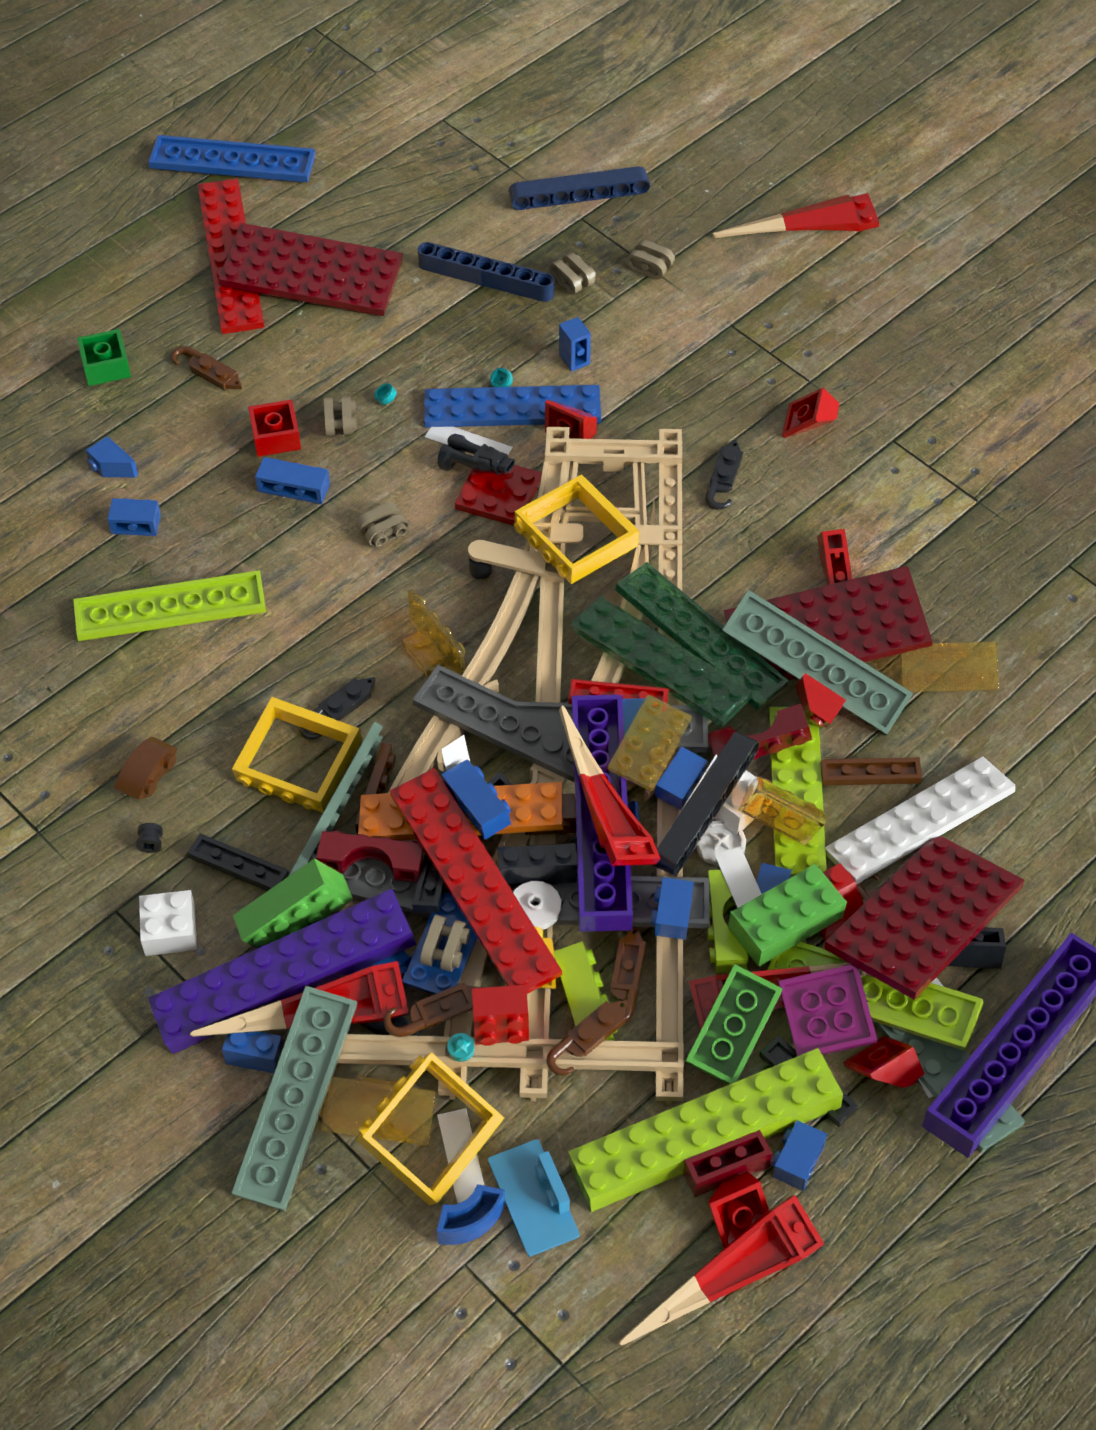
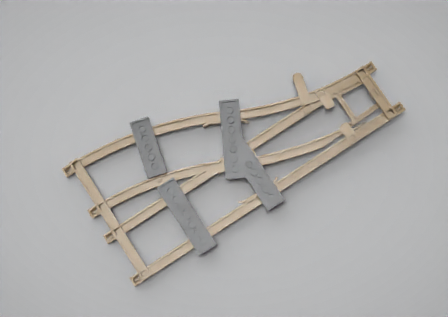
M547 427L544 465L538 498L576 478L578 464H603V471L624 472V465H632L634 508L617 509L631 523H635L634 526L639 530L638 546L635 550L627 587L615 624L591 681L618 683L635 643L650 596L649 560L652 545H658V687L669 688L667 712H657L658 721L653 723L654 729L659 731V744H654V753H652V781L645 790V800H647L654 793L656 784L681 747L691 752L707 753L708 751L707 706L682 705V429H659V440L569 439V427ZM659 462V525H655L654 499L651 524L647 525L644 463ZM573 501L533 523L564 556L566 543H580L583 541V526L577 523H569V521L602 522L587 507H572ZM527 539L524 550L485 540L473 541L468 547L469 571L473 577L477 579L487 578L492 573V565L516 570V573L489 631L463 675L461 676L437 665L413 698L414 706L434 716L410 752L390 790L431 770L436 761L438 762V769L444 773V759L441 749L460 738L465 730L532 762L530 784L562 782L564 786L567 779L574 782V758L559 713V709L563 705L572 719V704L560 703L564 578L558 574L557 569L551 563H547L544 560L542 554L537 549L531 547ZM541 577L536 702H516L499 694L498 680L489 681L507 652L525 616ZM658 797L657 848L681 811ZM525 832L505 833L498 847L528 846L529 842L530 846L551 845L556 843V834L536 836L525 835ZM497 847V849H496V851H495V853H494V856H493V858H492V860H493L494 863L496 864L497 868H498V847ZM375 859L360 860L353 863L343 874L353 900L347 903L339 912L393 889L403 912L430 918V912H413L412 901L417 883L394 880L392 871L383 862ZM683 867L676 876L658 868L657 877L631 876L632 927H655V925H651L652 910H658L659 904L654 902L656 887H661L662 878L664 877L694 882L688 928L709 929V878L683 877ZM578 875L577 882L549 884L559 893L561 898V912L558 920L553 925H579ZM520 885L509 887L511 888L512 892H514V890L518 888ZM445 887L444 893L450 894L447 887ZM532 902L531 904L534 905V906H537V905H539L540 903H539V902ZM553 925L543 929V938L552 939ZM656 936V1042L603 1041L587 1056L576 1057L565 1051L556 1059V1065L559 1068L656 1071V1101H666V1105H672V1101H683V939ZM479 939L475 943L459 984L465 982L466 985L481 986L488 954ZM537 988L527 994L529 1041H523L518 1044L508 1042L496 1043L491 1046L475 1045V1037H472L474 1018L473 1010L447 1020L444 1036L395 1037L393 1035L347 1034L337 1063L411 1065L419 1055L423 1057L432 1052L465 1083L467 1081V1067L521 1068L520 1097L531 1098V1102H536V1098H547L549 1069L546 1062L547 1054L562 1040L549 1039L551 988ZM458 1033H465L474 1041L475 1052L469 1060L464 1062H457L448 1054V1041L453 1035ZM439 1081L438 1094L450 1096V1099L455 1100V1095ZM331 1082L327 1090L329 1093L331 1092Z

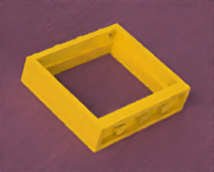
M582 474L515 511L514 527L516 531L522 534L528 540L531 547L537 549L542 554L544 560L547 563H551L557 569L558 574L562 578L565 577L570 584L575 583L638 546L639 530ZM578 498L618 538L572 564L533 523Z
M271 697L236 760L232 771L236 781L243 783L244 787L252 786L263 794H274L287 803L293 804L295 802L309 811L314 809L324 813L362 742L361 732L357 727ZM275 718L344 743L318 793L248 768Z
M432 1052L423 1057L419 1055L411 1063L410 1068L412 1071L407 1077L403 1075L392 1087L395 1092L390 1098L385 1096L375 1108L378 1113L372 1120L368 1117L358 1128V1131L361 1133L355 1139L429 1206L437 1204L504 1119L500 1113ZM425 1069L483 1120L430 1188L371 1137Z

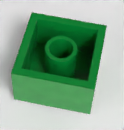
M120 329L77 337L88 386L131 378Z

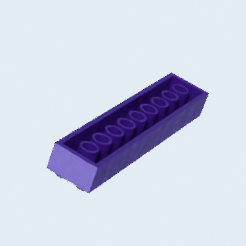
M622 695L572 696V721L600 769L627 806ZM574 761L579 931L632 930L633 910L630 865L612 866L605 848L600 846Z
M390 889L149 997L148 1001L165 1045L172 1054H175L215 1036H190V1033L194 1030L304 992L305 986L316 988L348 976L408 949L417 943L394 891Z
M1073 933L1069 934L927 1109L922 1124L924 1129L965 1157L969 1158L1096 997V948Z

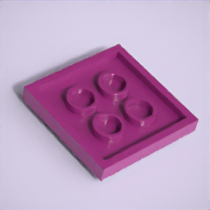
M846 965L779 981V987L783 989L781 995L797 1057L817 1048L824 1055L877 1043L875 1029L857 967Z

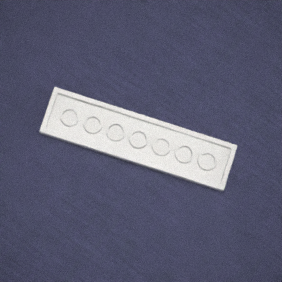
M981 757L826 846V856L835 865L841 863L855 883L858 884L925 845L930 839L944 834L1014 793L1015 784L986 758Z

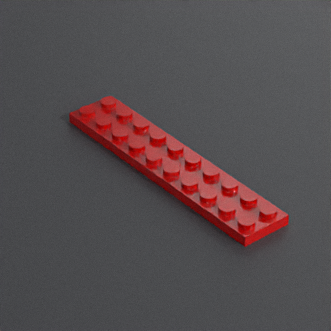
M238 179L198 184L222 334L265 328L259 293L221 286L218 280L240 223L246 224Z
M433 768L390 790V796L507 986L526 985L528 994L562 976L560 966L436 769Z

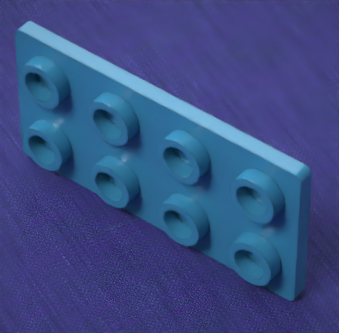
M538 1139L488 1158V1163L499 1189L505 1190L506 1206L528 1257L579 1238L580 1233L570 1212L568 1194L549 1151L544 1152Z

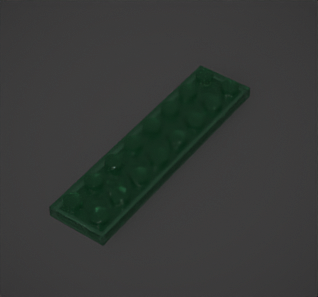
M648 562L616 583L615 591L756 710L787 686L789 682L787 678L756 652L722 631L724 626Z
M599 596L570 623V630L658 687L669 688V694L720 727H723L752 698L753 692L602 596Z

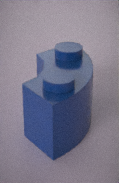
M477 1184L473 1194L465 1201L455 1205H443L437 1227L438 1244L458 1245L479 1238L490 1230L504 1209L505 1190Z

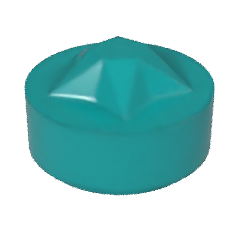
M502 367L495 369L490 376V383L493 387H510L513 382L511 372Z
M385 383L376 389L374 398L380 405H387L394 400L397 391L390 383Z
M458 1033L453 1035L448 1041V1054L453 1060L464 1062L473 1056L475 1046L473 1039L469 1035Z

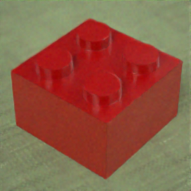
M292 399L248 406L257 457L301 450L299 430Z
M526 985L472 988L475 1045L491 1046L496 1043L509 1042L518 1044L523 1041H529V1012Z

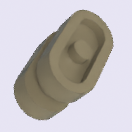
M641 240L626 258L627 265L633 271L653 279L662 278L675 261V256L670 249L648 240Z
M569 253L563 257V262L557 260L549 266L553 278L571 295L581 291L582 286L588 287L595 283L596 273L594 269L589 267L575 253Z
M343 396L342 403L338 404L333 403V397L324 398L326 436H335V429L343 428L344 435H351L353 430H357L356 416L352 417V414H356L355 400H351V396ZM342 412L343 419L335 420L334 413Z
M393 502L383 504L364 513L356 522V526L365 535V539L372 547H381L395 538L404 536L410 526L408 520L401 514L400 509Z
M435 915L422 949L420 963L432 966L435 959L440 960L441 969L452 972L454 967L459 968L462 960V952L460 950L462 944H467L469 940L470 929L467 928L466 922L455 920L452 927L446 926L447 917ZM443 936L449 937L445 949L440 950L439 947Z

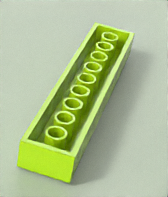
M819 1048L570 1150L568 1151L569 1165L590 1211L593 1212L682 1175L685 1159L758 1130L767 1139L786 1131L788 1127L793 1128L797 1120L805 1123L827 1114L830 1110L839 1109L842 1105L843 1093Z

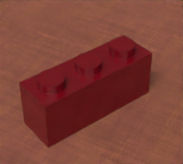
M758 1130L685 1159L683 1175L694 1197L719 1188L722 1182L746 1171L754 1174L769 1168L772 1152L763 1134Z

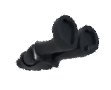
M452 434L448 437V445L443 444L441 446L437 460L438 467L441 470L450 471L455 463H460L473 468L476 472L495 473L497 475L501 473L508 474L515 465V459L509 458L508 454L486 444L482 446L476 445L460 434ZM465 452L474 454V456L468 455Z

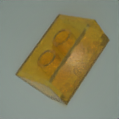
M758 776L748 786L738 810L803 845H806L826 823L825 812L817 808L816 805L796 797L792 792L783 790L772 784L769 780Z

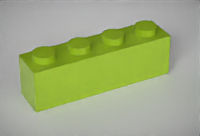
M583 941L554 951L555 960L562 970L561 980L575 1026L605 1001L608 1002L606 994L601 995L599 989L603 986L598 971L594 972L592 965L596 964L592 949L587 950ZM614 1033L604 1041H616Z

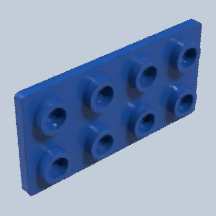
M444 893L439 913H431L403 977L404 985L435 995L459 984L478 938L452 895ZM435 915L447 917L446 926L452 927L455 920L466 922L467 928L470 929L469 940L467 944H462L460 950L462 952L459 968L454 967L452 972L442 970L440 960L435 959L432 966L420 963L422 949ZM443 936L439 947L440 950L445 949L449 937Z

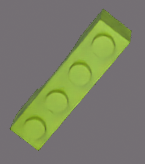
M708 870L709 918L711 925H709V929L707 928L708 941L712 940L713 948H709V962L714 963L715 973H730L734 964L747 970L748 953L729 930L723 918L729 909L737 905L722 871Z

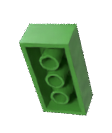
M313 859L238 911L233 917L242 941L260 948L329 917L334 912L343 909L353 898L343 874Z
M814 864L733 910L730 913L728 928L759 967L843 918L847 902L819 867Z
M734 964L685 1064L725 1085L737 1082L783 989Z

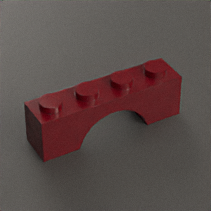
M801 703L778 710L774 723L766 731L756 735H745L760 743L753 760L770 753L780 752L795 745H802L812 740L810 728ZM730 726L708 733V740L714 757L716 754L717 757L719 756L731 736L736 732Z
M322 831L316 860L344 874L357 861L375 859L383 862L390 868L394 880L418 883L425 851L420 843L413 840L398 841L389 837L374 838L364 834L350 835L339 831Z

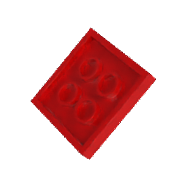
M514 465L508 474L501 473L500 475L476 472L472 468L455 502V509L514 526L515 511L531 502L541 482L542 472Z

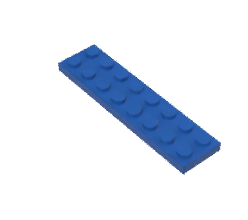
M158 135L149 159V168L308 182L316 154L315 149Z
M566 385L425 389V428L545 425L546 400L590 413L597 417V423H601L600 386Z

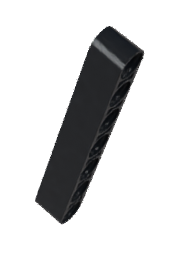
M735 732L731 736L658 846L657 851L661 859L652 866L673 876L680 872L754 759L760 744L758 741L739 732Z

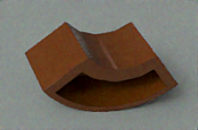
M155 737L146 739L132 752L125 762L116 780L114 789L138 800L150 797L155 792L160 778L174 766L177 747Z

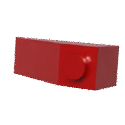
M845 529L822 531L817 536L827 585L851 580L852 573Z

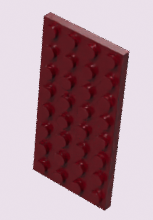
M240 223L218 280L221 286L384 316L403 261V253Z
M908 566L766 600L863 662L933 646ZM737 607L724 610L726 622H728ZM731 637L744 691L797 679Z
M937 836L930 839L825 941L824 949L915 1000L1023 888L1024 879L942 836Z

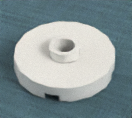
M530 881L514 890V895L534 927H539L543 930L556 923L561 912V898L551 885L542 881ZM532 902H539L540 904L537 905V906H534V905H532L531 903H532Z

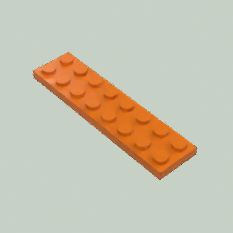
M562 782L494 786L498 794L497 797L500 801L504 799L511 809V813H509L511 825L496 834L563 830ZM390 793L361 795L358 834L374 838L389 837L393 840L417 839L390 796ZM465 815V817L467 818L468 822L470 823V825H471L472 828L474 829L475 833H476L477 835H481V834L479 833V831L475 828V826L472 824V822H471V821L468 819V817Z

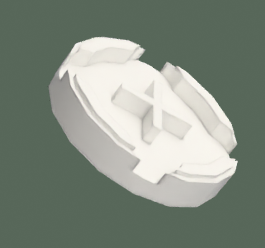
M721 820L712 821L697 844L696 849L699 856L705 862L719 866L714 854L740 846L743 853H745L746 838L742 830H740L738 835H735L725 827V823Z

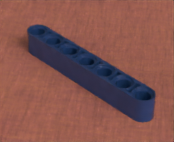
M637 166L517 182L512 184L508 191L513 208L516 210H526L643 194L650 189V182L646 169Z
M431 242L421 243L417 248L419 267L425 271L542 302L550 301L554 297V278L551 274Z

